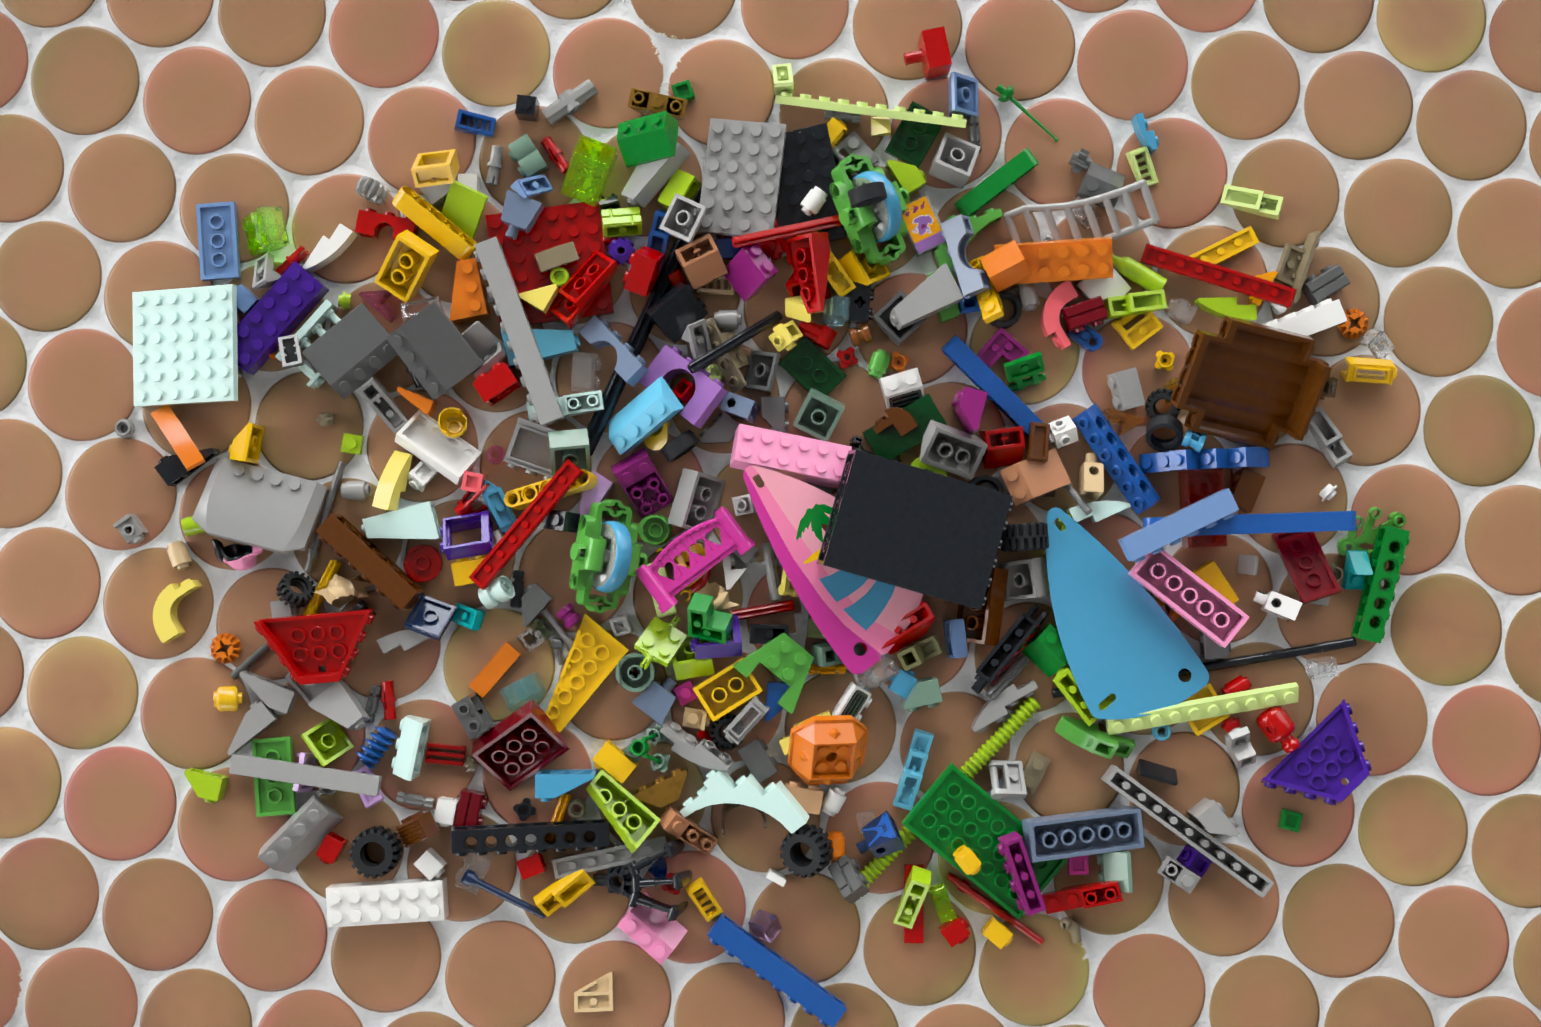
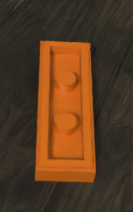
M506 642L469 684V687L484 698L521 656V653Z

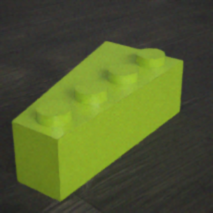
M601 770L586 788V791L632 854L661 821L660 818L604 770Z

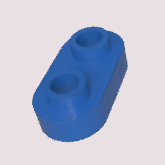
M1085 326L1086 330L1079 332V334H1075L1073 331L1068 332L1067 330L1068 336L1087 351L1093 352L1102 346V336L1089 326ZM1089 339H1093L1095 344L1090 345Z

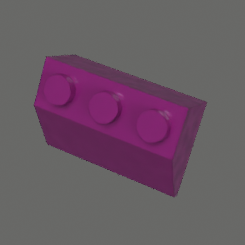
M964 387L954 395L951 406H954L953 412L965 432L973 434L978 431L988 392Z

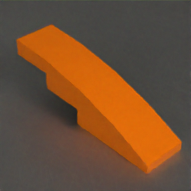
M165 405L150 413L187 471L206 462L169 405Z

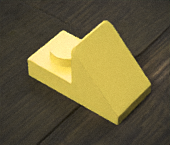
M801 295L785 298L786 317L811 322V314L807 313Z

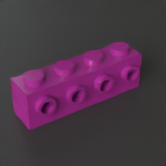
M1016 831L998 837L999 844L997 848L1000 855L1005 858L1006 862L1003 865L1006 873L1011 876L1012 880L1009 883L1013 892L1017 893L1018 898L1015 900L1019 910H1023L1027 916L1046 910L1022 837Z

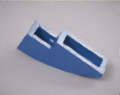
M661 209L655 211L647 242V247L665 253L659 273L663 267L671 235L659 229L667 212Z

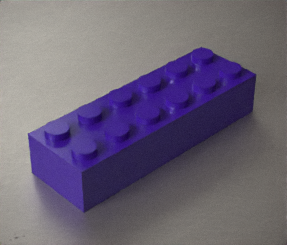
M295 261L237 325L238 366L248 374L255 375L270 358L269 354L274 353L278 349V337L290 335L329 292L326 286Z

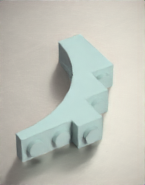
M715 769L706 774L707 779L703 783L705 786L696 792L698 795L695 798L689 797L682 803L684 807L680 810V813L685 818L694 811L709 805L722 803L742 804L769 814L782 823L791 834L807 823L810 817L781 780L776 784L774 782L770 783L764 789L752 774H749L747 777L743 775L734 782L726 771Z

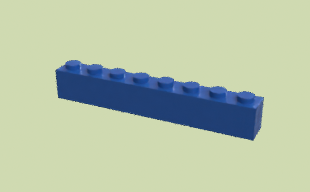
M721 913L709 929L707 936H709V940L714 945H721L729 956H736L741 960L740 963L745 968L749 969L751 967L756 971L755 974L764 981L767 979L771 982V986L776 991L781 992L782 990L786 993L787 998L791 1002L801 1004L803 1006L802 1009L809 1015L814 1014L819 1018L818 1021L822 1025L834 1027L847 1010L844 1002L725 914Z

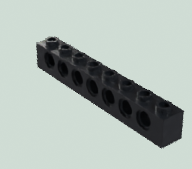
M607 819L452 826L451 854H456L459 857L467 856L468 853H476V855L482 856L487 855L488 852H496V854L502 855L507 854L508 851L522 854L527 853V850H535V852L542 853L546 852L547 849H555L557 852L566 851V848L582 851L586 850V847H594L596 850L605 849V846H609V821ZM591 831L595 836L592 839H586L584 834ZM568 832L575 834L573 840H567L564 836ZM553 833L556 838L553 841H548L545 839V836ZM533 834L536 836V840L528 842L525 837ZM513 835L517 840L514 843H509L506 841V837ZM489 836H494L497 839V842L494 844H489L486 841V838ZM474 837L477 843L469 845L466 839Z

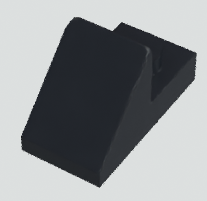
M750 624L749 643L766 644L783 632L789 636V625Z

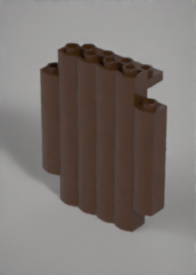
M1225 316L1221 323L1219 334L1197 329L1192 339L1191 348L1186 355L1184 367L1179 374L1177 385L1172 393L1170 403L1176 408L1189 411L1184 426L1190 431L1273 449L1279 439L1280 432L1289 434L1295 440L1303 441L1304 436L1308 432L1311 418L1315 414L1318 401L1323 395V389L1330 377L1332 368L1324 360L1310 357L1315 349L1316 340L1309 336Z

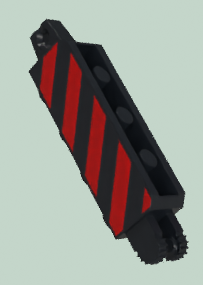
M1035 603L1027 613H1023L977 668L976 676L974 677L977 681L971 687L972 690L979 694L985 687L989 689L1041 629L1040 625L1049 615L1048 612H1042L1036 621L1033 620L1032 616L1039 609V605Z

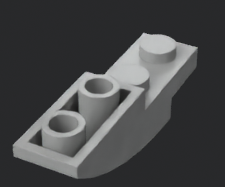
M1030 680L1018 688L1011 682L995 700L989 699L979 710L972 722V731L981 733L988 729V725L992 722L999 723L1003 721L1005 715L1008 714L1005 706L1012 707L1019 702V698L1023 696L1027 698L1035 694L1034 690L1038 688L1036 682Z
M669 720L660 730L662 734L675 743L671 750L688 761L706 768L727 771L734 763L727 753L720 751L712 741L704 738L699 743L693 735L686 733L676 722Z

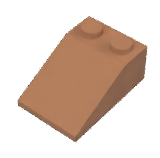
M1056 448L1048 451V462L1046 463L1027 461L1026 459L1000 470L1017 507L1071 484Z

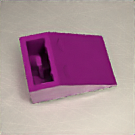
M645 448L611 466L615 477L641 519L650 516L674 501L671 492Z

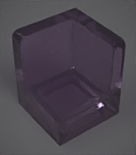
M761 909L748 922L755 937L770 943L782 930L778 917Z

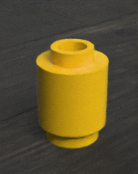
M963 845L953 853L954 860L966 875H975L980 871L981 861L969 847L967 848Z

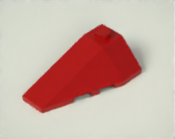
M811 232L785 239L787 260L789 265H792L795 274L793 276L795 281H798L800 284V295L807 313L824 311L830 259L828 232Z

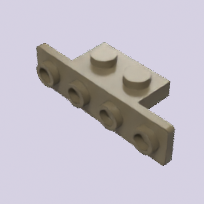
M1321 232L1308 233L1303 249L1290 243L1284 246L1276 269L1278 273L1274 280L1297 289L1292 305L1296 304L1301 297L1300 291L1307 280V271L1313 262V254L1319 245Z
M713 318L706 320L712 349L735 336L733 330L721 334ZM739 345L715 360L732 393L747 386L739 369L745 368L750 363Z

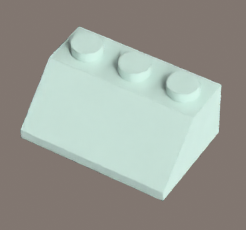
M407 715L401 720L399 730L402 731L395 745V749L398 750L396 757H393L391 768H394L392 774L408 781H412L420 776L432 719Z

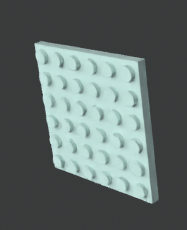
M227 284L132 292L134 406L146 407L238 401L237 285Z

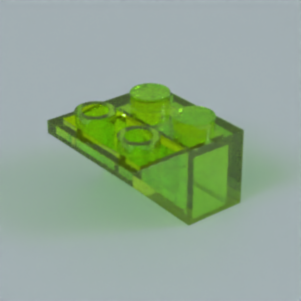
M259 207L243 218V229L246 232L247 246L250 249L251 256L280 250L290 244L281 207Z

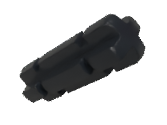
M520 570L513 571L514 581H512L515 589V596L510 600V606L513 608H521L522 606L520 597L523 596L524 582H522V579H524L525 572Z

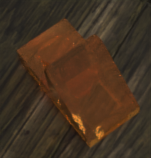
M1106 408L1103 412L1108 422L1114 424L1120 422L1117 432L1118 436L1145 421L1143 417L1111 408Z

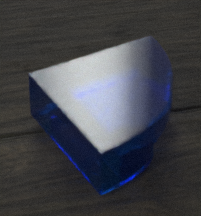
M664 857L658 858L648 868V871L655 878L666 877L667 863Z

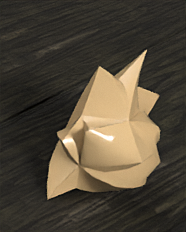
M334 574L332 580L329 581L328 587L315 591V593L324 596L328 603L340 610V607L348 602L368 597L365 589L373 585V583L361 582L359 576L346 579Z
M707 582L702 589L696 592L713 596L715 611L731 614L730 608L740 605L729 601V592H726L725 588L716 582Z

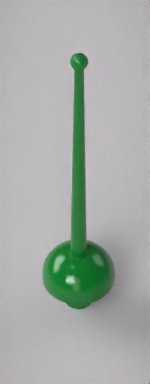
M1001 83L995 90L1001 94L998 98L1000 102L1010 100L1047 132L1055 142L1058 141V138L1050 133L1013 98L1014 88L1012 85L1007 89Z

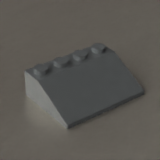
M436 301L386 337L387 341L433 400L484 364Z
M360 303L302 351V354L343 400L398 355L386 339L390 334L363 303Z

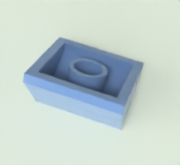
M951 72L948 80L949 117L952 114H961L963 118H969L970 116L979 117L978 79L957 72Z

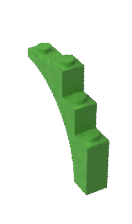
M991 208L986 210L982 216L977 217V215L969 217L974 235L967 245L984 228L1001 220L1003 217L1001 208L997 210ZM952 215L946 218L945 220L947 221L953 217H956V215ZM947 243L941 244L936 247L937 250L933 253L938 268L946 263L956 281V275L952 268V258L947 253ZM955 304L936 314L940 324L958 318L960 311L958 304Z

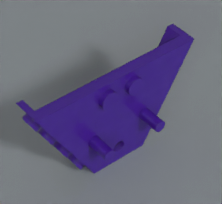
M1343 699L1300 743L1296 750L1289 753L1261 780V783H1265L1264 786L1271 789H1276V787L1283 788L1284 792L1296 795V792L1304 794V797L1307 799L1316 800V798H1320L1329 805L1336 806V803L1341 804L1370 775L1369 771H1372L1369 760H1365L1362 753L1365 752L1363 742L1358 741L1356 735L1359 733L1357 724L1352 722L1350 717L1352 715L1350 704H1346L1345 699ZM1346 778L1348 779L1349 783L1347 785H1343L1341 783V779Z

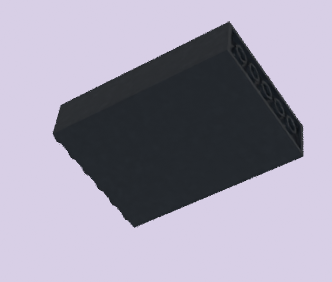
M857 449L850 450L847 454L816 564L981 610L986 603V590L992 582L990 575L992 569L997 564L996 554L997 550H1000L1003 540L1001 536L1008 525L1006 518L1008 512L1013 507V501H1011L1013 496Z

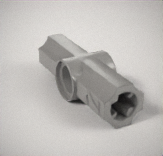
M587 79L573 90L568 89L561 93L558 100L544 108L542 112L552 126L566 115L578 112L584 103L598 94V91L593 83Z

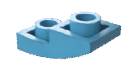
M1143 113L1135 114L1131 119L1135 134L1141 145L1147 146L1149 153L1153 154L1159 146L1158 136H1155L1154 130L1146 131L1148 129V122L1144 118Z

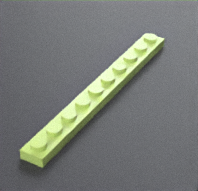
M781 91V95H776L775 101L778 104L966 128L967 121L961 114H952L951 117L944 116V112L933 111V114H925L923 109H914L913 112L906 111V107L895 106L894 109H887L885 104H876L875 107L868 106V102L857 101V104H849V100L838 99V102L830 101V97L819 96L818 100L811 99L812 95L800 94V97L792 96V92Z
M1296 682L1184 701L1177 705L1141 713L1151 714L1147 716L1118 720L1106 719V731L1108 735L1297 703L1299 686Z

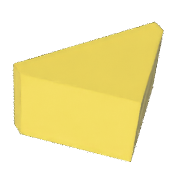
M557 284L519 293V297L522 301L546 314L558 294L559 287Z

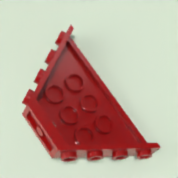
M374 609L264 618L254 621V624L256 625V631L267 640L268 647L277 653L280 663L291 672V678L300 685L339 682L344 677H348L352 668L349 665L352 660L356 659L359 653L357 647L359 643H363L367 635L365 629L367 625H371L375 615L373 614ZM321 665L326 667L325 672L320 671Z

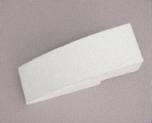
M340 223L330 239L324 235L322 236L302 268L310 273L323 268L338 258L358 235Z

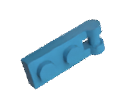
M1187 428L1181 445L1185 447L1190 446L1194 448V451L1200 453L1207 434L1190 431Z

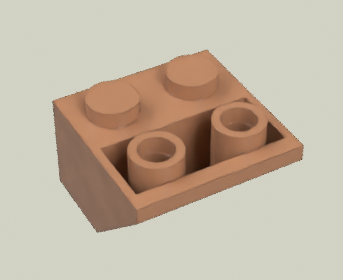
M710 233L675 250L676 258L693 290L728 274L720 252Z

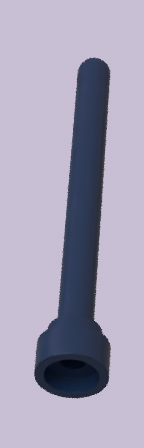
M467 869L461 880L462 884L468 887L475 885L542 919L546 917L539 908L479 879L478 875H475L476 872Z

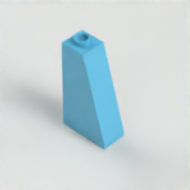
M501 329L509 365L512 368H516L513 359L516 358L514 351L510 352L506 342L509 340L507 333L504 334ZM532 329L543 361L579 352L578 346H581L580 339L572 330Z

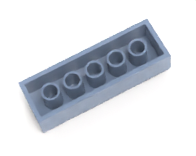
M1133 805L1022 819L1024 845L1029 860L1033 863L1145 848L1141 808Z

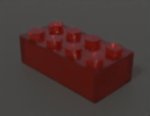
M1223 469L1184 470L1178 472L1180 510L1224 489ZM1227 535L1182 537V548L1227 546Z

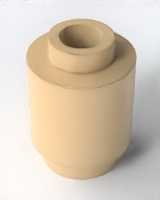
M183 541L169 544L167 546V553L173 569L181 571L189 568L192 560Z

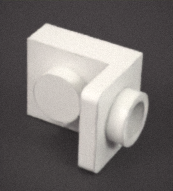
M421 460L409 472V485L413 489L423 492L426 485L438 474V471Z

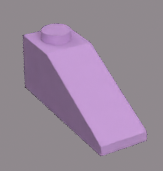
M595 470L592 473L597 476V485L593 489L582 492L579 509L580 517L583 514L589 515L591 504L602 502L614 486V483ZM588 475L583 480L585 483L588 480Z

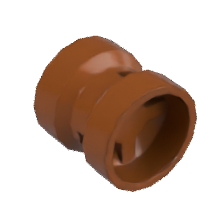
M867 323L862 324L860 329L854 327L848 329L853 347L859 346L862 341L865 343L872 342Z

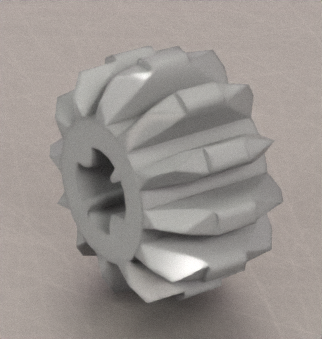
M368 176L361 177L355 188V192L359 196L376 205H383L390 192L383 183Z

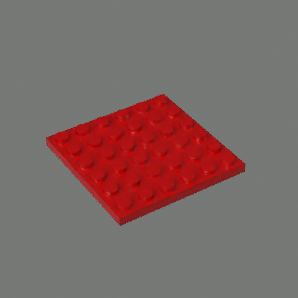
M599 200L544 207L529 233L519 231L516 240L505 236L509 226L501 221L502 213L485 215L488 238L497 237L500 241L518 293L553 285L550 280L551 271L540 273L534 256L539 252L573 241L579 257L578 262L560 266L568 271L570 278L596 250L606 255L605 243L602 240L603 229ZM610 282L581 318L614 314ZM559 292L546 314L522 301L530 325L560 321L550 312L551 307L562 297ZM499 315V323H501V322H502V319H501V316Z

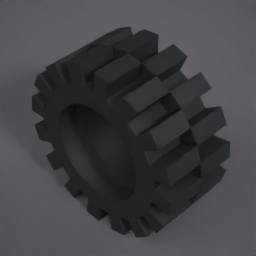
M1159 388L1151 392L1145 404L1146 415L1151 419L1159 415H1170L1177 418L1181 409L1176 408L1174 405L1171 404L1170 410L1166 413L1158 412L1155 407L1156 402L1161 399L1170 402L1173 390Z
M290 571L279 582L276 594L281 596L279 598L280 601L285 600L284 604L286 606L289 603L291 608H294L295 605L296 608L304 607L315 594L314 590L316 587L313 586L314 582L313 580L309 581V576L304 577L305 573L302 572L299 575V571H295L294 574L293 571ZM290 586L299 588L302 594L294 592Z
M726 714L713 722L711 727V738L714 744L724 750L737 748L743 742L742 740L738 745L735 742L732 744L723 738L720 732L724 725L730 724L736 718L734 714ZM741 719L734 726L738 735L745 729Z

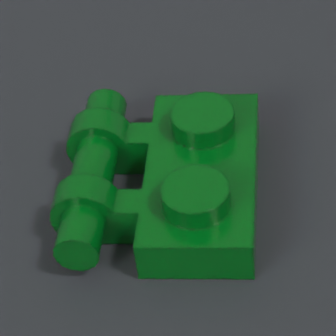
M1040 351L1003 364L1008 383H1012L1008 385L1012 391L1024 390V387L1040 384L1041 381L1046 380L1045 373L1038 374L1045 371Z

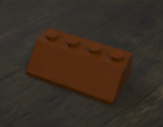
M992 569L990 575L992 582L986 590L985 595L987 599L981 610L962 605L958 606L957 619H964L967 642L993 646L999 643L1008 569Z

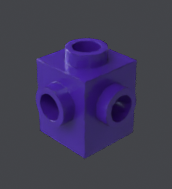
M620 237L618 240L614 239L608 246V254L611 256V259L617 262L618 266L619 264L624 267L626 264L630 265V257L636 251L633 248L634 244L627 238L624 240ZM620 247L625 249L623 254L618 253Z

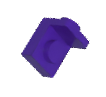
M1185 845L1176 859L1200 877H1203L1212 863L1210 859L1189 845Z

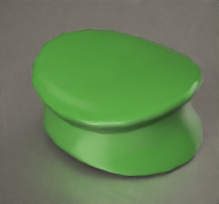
M650 515L643 518L639 523L638 534L644 542L658 546L669 541L673 533V527L667 523L668 519L666 517Z

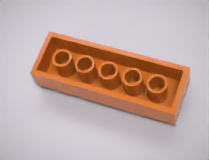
M1110 236L1017 243L1032 275L1015 284L1113 278L1112 238ZM995 244L993 245V250H996L1004 246L1005 244Z

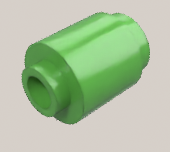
M878 349L877 352L872 353L867 369L869 370V376L880 379L883 378V375H886L891 360L888 352Z

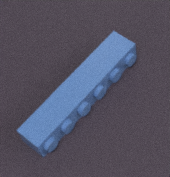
M1223 489L1119 539L1118 542L1127 560L1138 563L1146 559V554L1151 552L1153 555L1163 551V546L1169 543L1173 546L1182 541L1181 538L1186 535L1192 537L1200 533L1198 529L1202 527L1208 529L1217 525L1216 521L1221 518L1223 520L1235 516L1234 512L1238 511L1239 508L1230 489Z

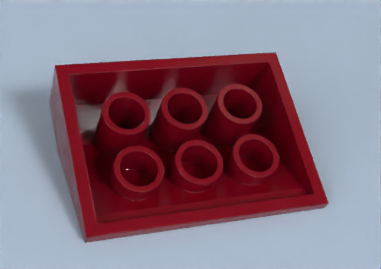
M530 700L473 741L472 756L511 791L564 754L570 747L547 714L533 700Z

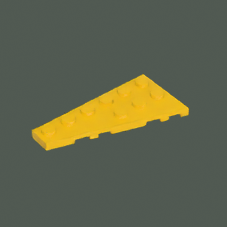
M586 613L583 616L559 681L545 712L559 733H561L629 651L627 647Z

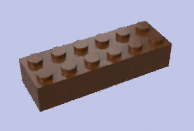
M330 514L317 528L318 538L325 544L329 543L334 547L333 552L339 557H345L348 560L347 564L353 570L358 569L362 573L361 577L368 583L372 582L376 586L375 590L382 596L386 595L391 600L390 604L396 609H410L421 598L422 594L426 592L343 515Z

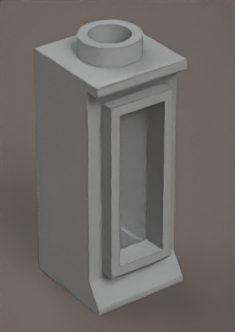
M757 695L723 731L726 734L725 738L733 744L735 742L738 745L771 709L769 706L766 707L761 703Z

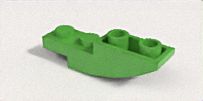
M1062 715L1055 727V732L1073 744L1109 759L1113 755L1128 759L1136 746L1133 739L1115 734L1108 735L1107 732L1100 731L1096 724L1088 726L1082 720Z

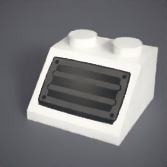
M918 368L886 376L879 380L887 409L893 407L904 408L924 396Z
M851 681L833 709L832 716L852 715L860 721L862 718L860 713L863 708L867 709L872 702V698H870L872 694Z

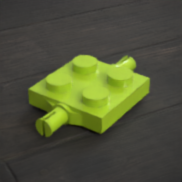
M674 616L670 623H666L657 617H654L634 645V649L640 651L645 656V659L640 664L642 668L644 667L646 670L652 661L668 667L688 635L676 628L679 622H681L680 617Z

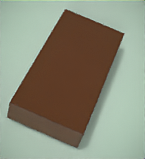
M1030 422L1027 461L1048 462L1050 424Z

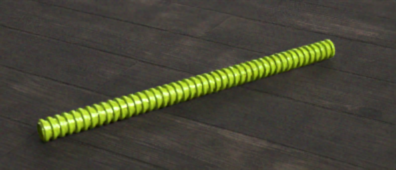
M1027 697L1028 700H1024V704L1019 705V709H1015L1014 714L1011 713V717L1006 719L1007 722H1003V726H999V730L994 731L995 734L993 736L990 735L989 740L986 739V743L981 745L982 748H978V752H974V756L969 757L970 760L968 762L965 761L964 766L961 765L960 770L970 779H974V775L978 774V770H982V766H986V762H990V758L995 757V753H999V749L1004 747L1003 744H1007V740H1011V736H1015V732L1020 731L1021 726L1024 727V723L1029 721L1028 718H1032V714H1036V710L1041 709V705L1034 698ZM903 826V830H899L906 849L907 844H911V840L916 839V835ZM903 849L880 858L874 856L873 861H869V865L864 866L865 869L860 872L868 879V888L870 887L869 884H873V880L877 879L879 874H882V870H886V866H890V862H894V858L899 857V853H902Z

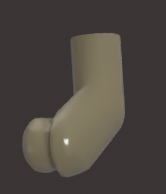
M1070 917L1062 918L1060 926L1062 929L1071 932L1072 943L1082 942L1079 923Z

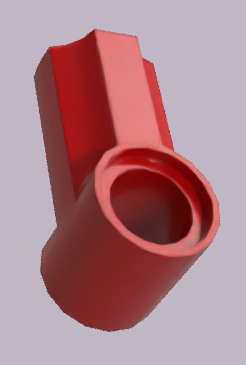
M812 320L811 322L801 321L798 327L803 336L813 340L815 344L826 350L830 349L838 334L832 328L825 325L821 326Z

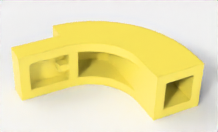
M189 578L180 584L172 583L158 596L153 609V624L162 643H170L186 633L178 619L177 610L179 603L184 597L202 586L199 580H191Z

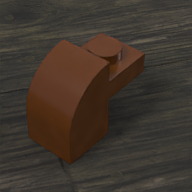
M893 407L885 410L888 418L886 419L883 416L878 419L873 429L876 434H880L894 424L899 434L904 436L919 425L910 412L903 408Z

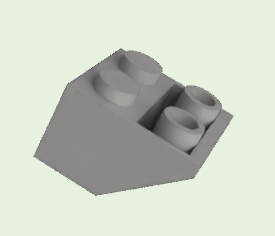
M1204 797L1187 811L1196 824L1209 833L1238 836L1240 834L1236 829L1238 827L1236 822L1231 817L1228 818L1224 814L1226 810L1219 802L1216 803L1213 799L1209 800Z

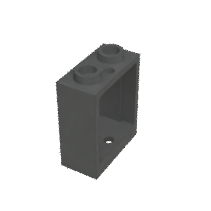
M476 692L451 705L470 740L496 725Z

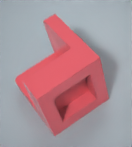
M464 471L461 490L477 493L484 486V481L487 480L488 475Z

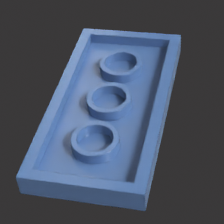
M236 202L196 204L201 280L213 281L241 278Z

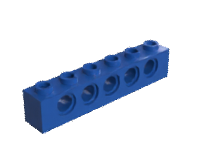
M1096 403L1072 419L1137 515L1152 507L1161 499Z

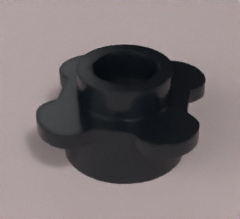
M524 798L523 802L515 804L513 807L521 821H526L527 817L536 814V808L531 805L529 798Z

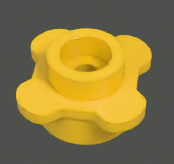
M1161 350L1156 352L1155 368H1164L1167 371L1172 370L1175 358L1174 353H1163Z

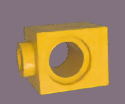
M993 915L981 929L982 934L1000 949L1004 946L1007 947L1013 939L1011 930Z

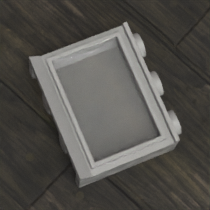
M518 417L503 461L508 462L507 466L518 470L519 467L526 469L525 473L534 476L537 473L542 474L545 480L552 478L554 475H552L548 432L557 430L542 427L540 424Z

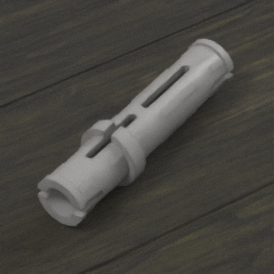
M771 543L761 544L764 559L762 563L766 569L770 601L780 600L782 595L778 593L780 585L776 565L778 561L775 559Z

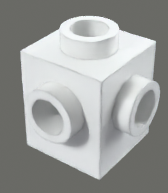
M1069 415L1048 423L1050 424L1049 442H1053L1057 449L1079 441L1077 428Z

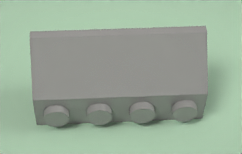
M314 794L260 848L258 858L271 869L289 874L344 817L318 795Z

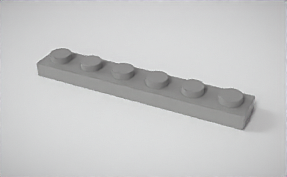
M666 835L645 839L633 854L625 844H620L601 850H592L552 859L555 879L563 878L582 869L587 873L625 865L633 860L638 862L646 857H651L664 850V844L667 843Z

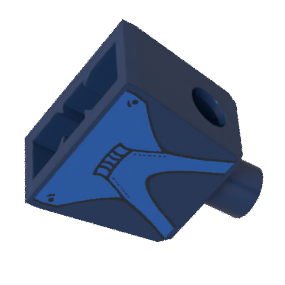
M885 811L863 827L862 832L865 839L856 844L861 854L870 850L876 858L905 848L896 822L888 811Z

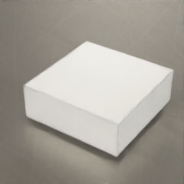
M769 868L766 878L784 887L786 876Z

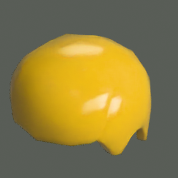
M448 407L439 414L438 425L440 431L445 436L458 438L466 432L468 421L460 408Z

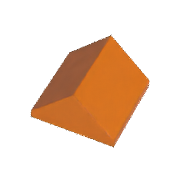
M1015 240L980 258L997 293L1032 275Z

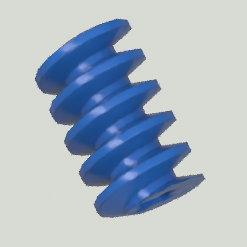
M375 726L378 733H370L373 740L366 739L365 741L368 743V746L361 745L364 752H356L362 763L372 769H375L374 764L380 762L379 758L384 757L383 751L389 750L388 745L394 743L393 739L398 738L392 730L384 726L382 728Z

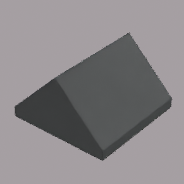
M751 350L750 365L747 366L744 378L747 386L744 388L771 394L780 354Z

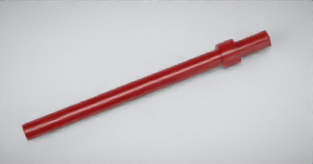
M948 872L945 878L956 885L957 889L962 893L966 892L1037 944L1041 945L1044 942V938L973 889L966 880H961L951 872Z

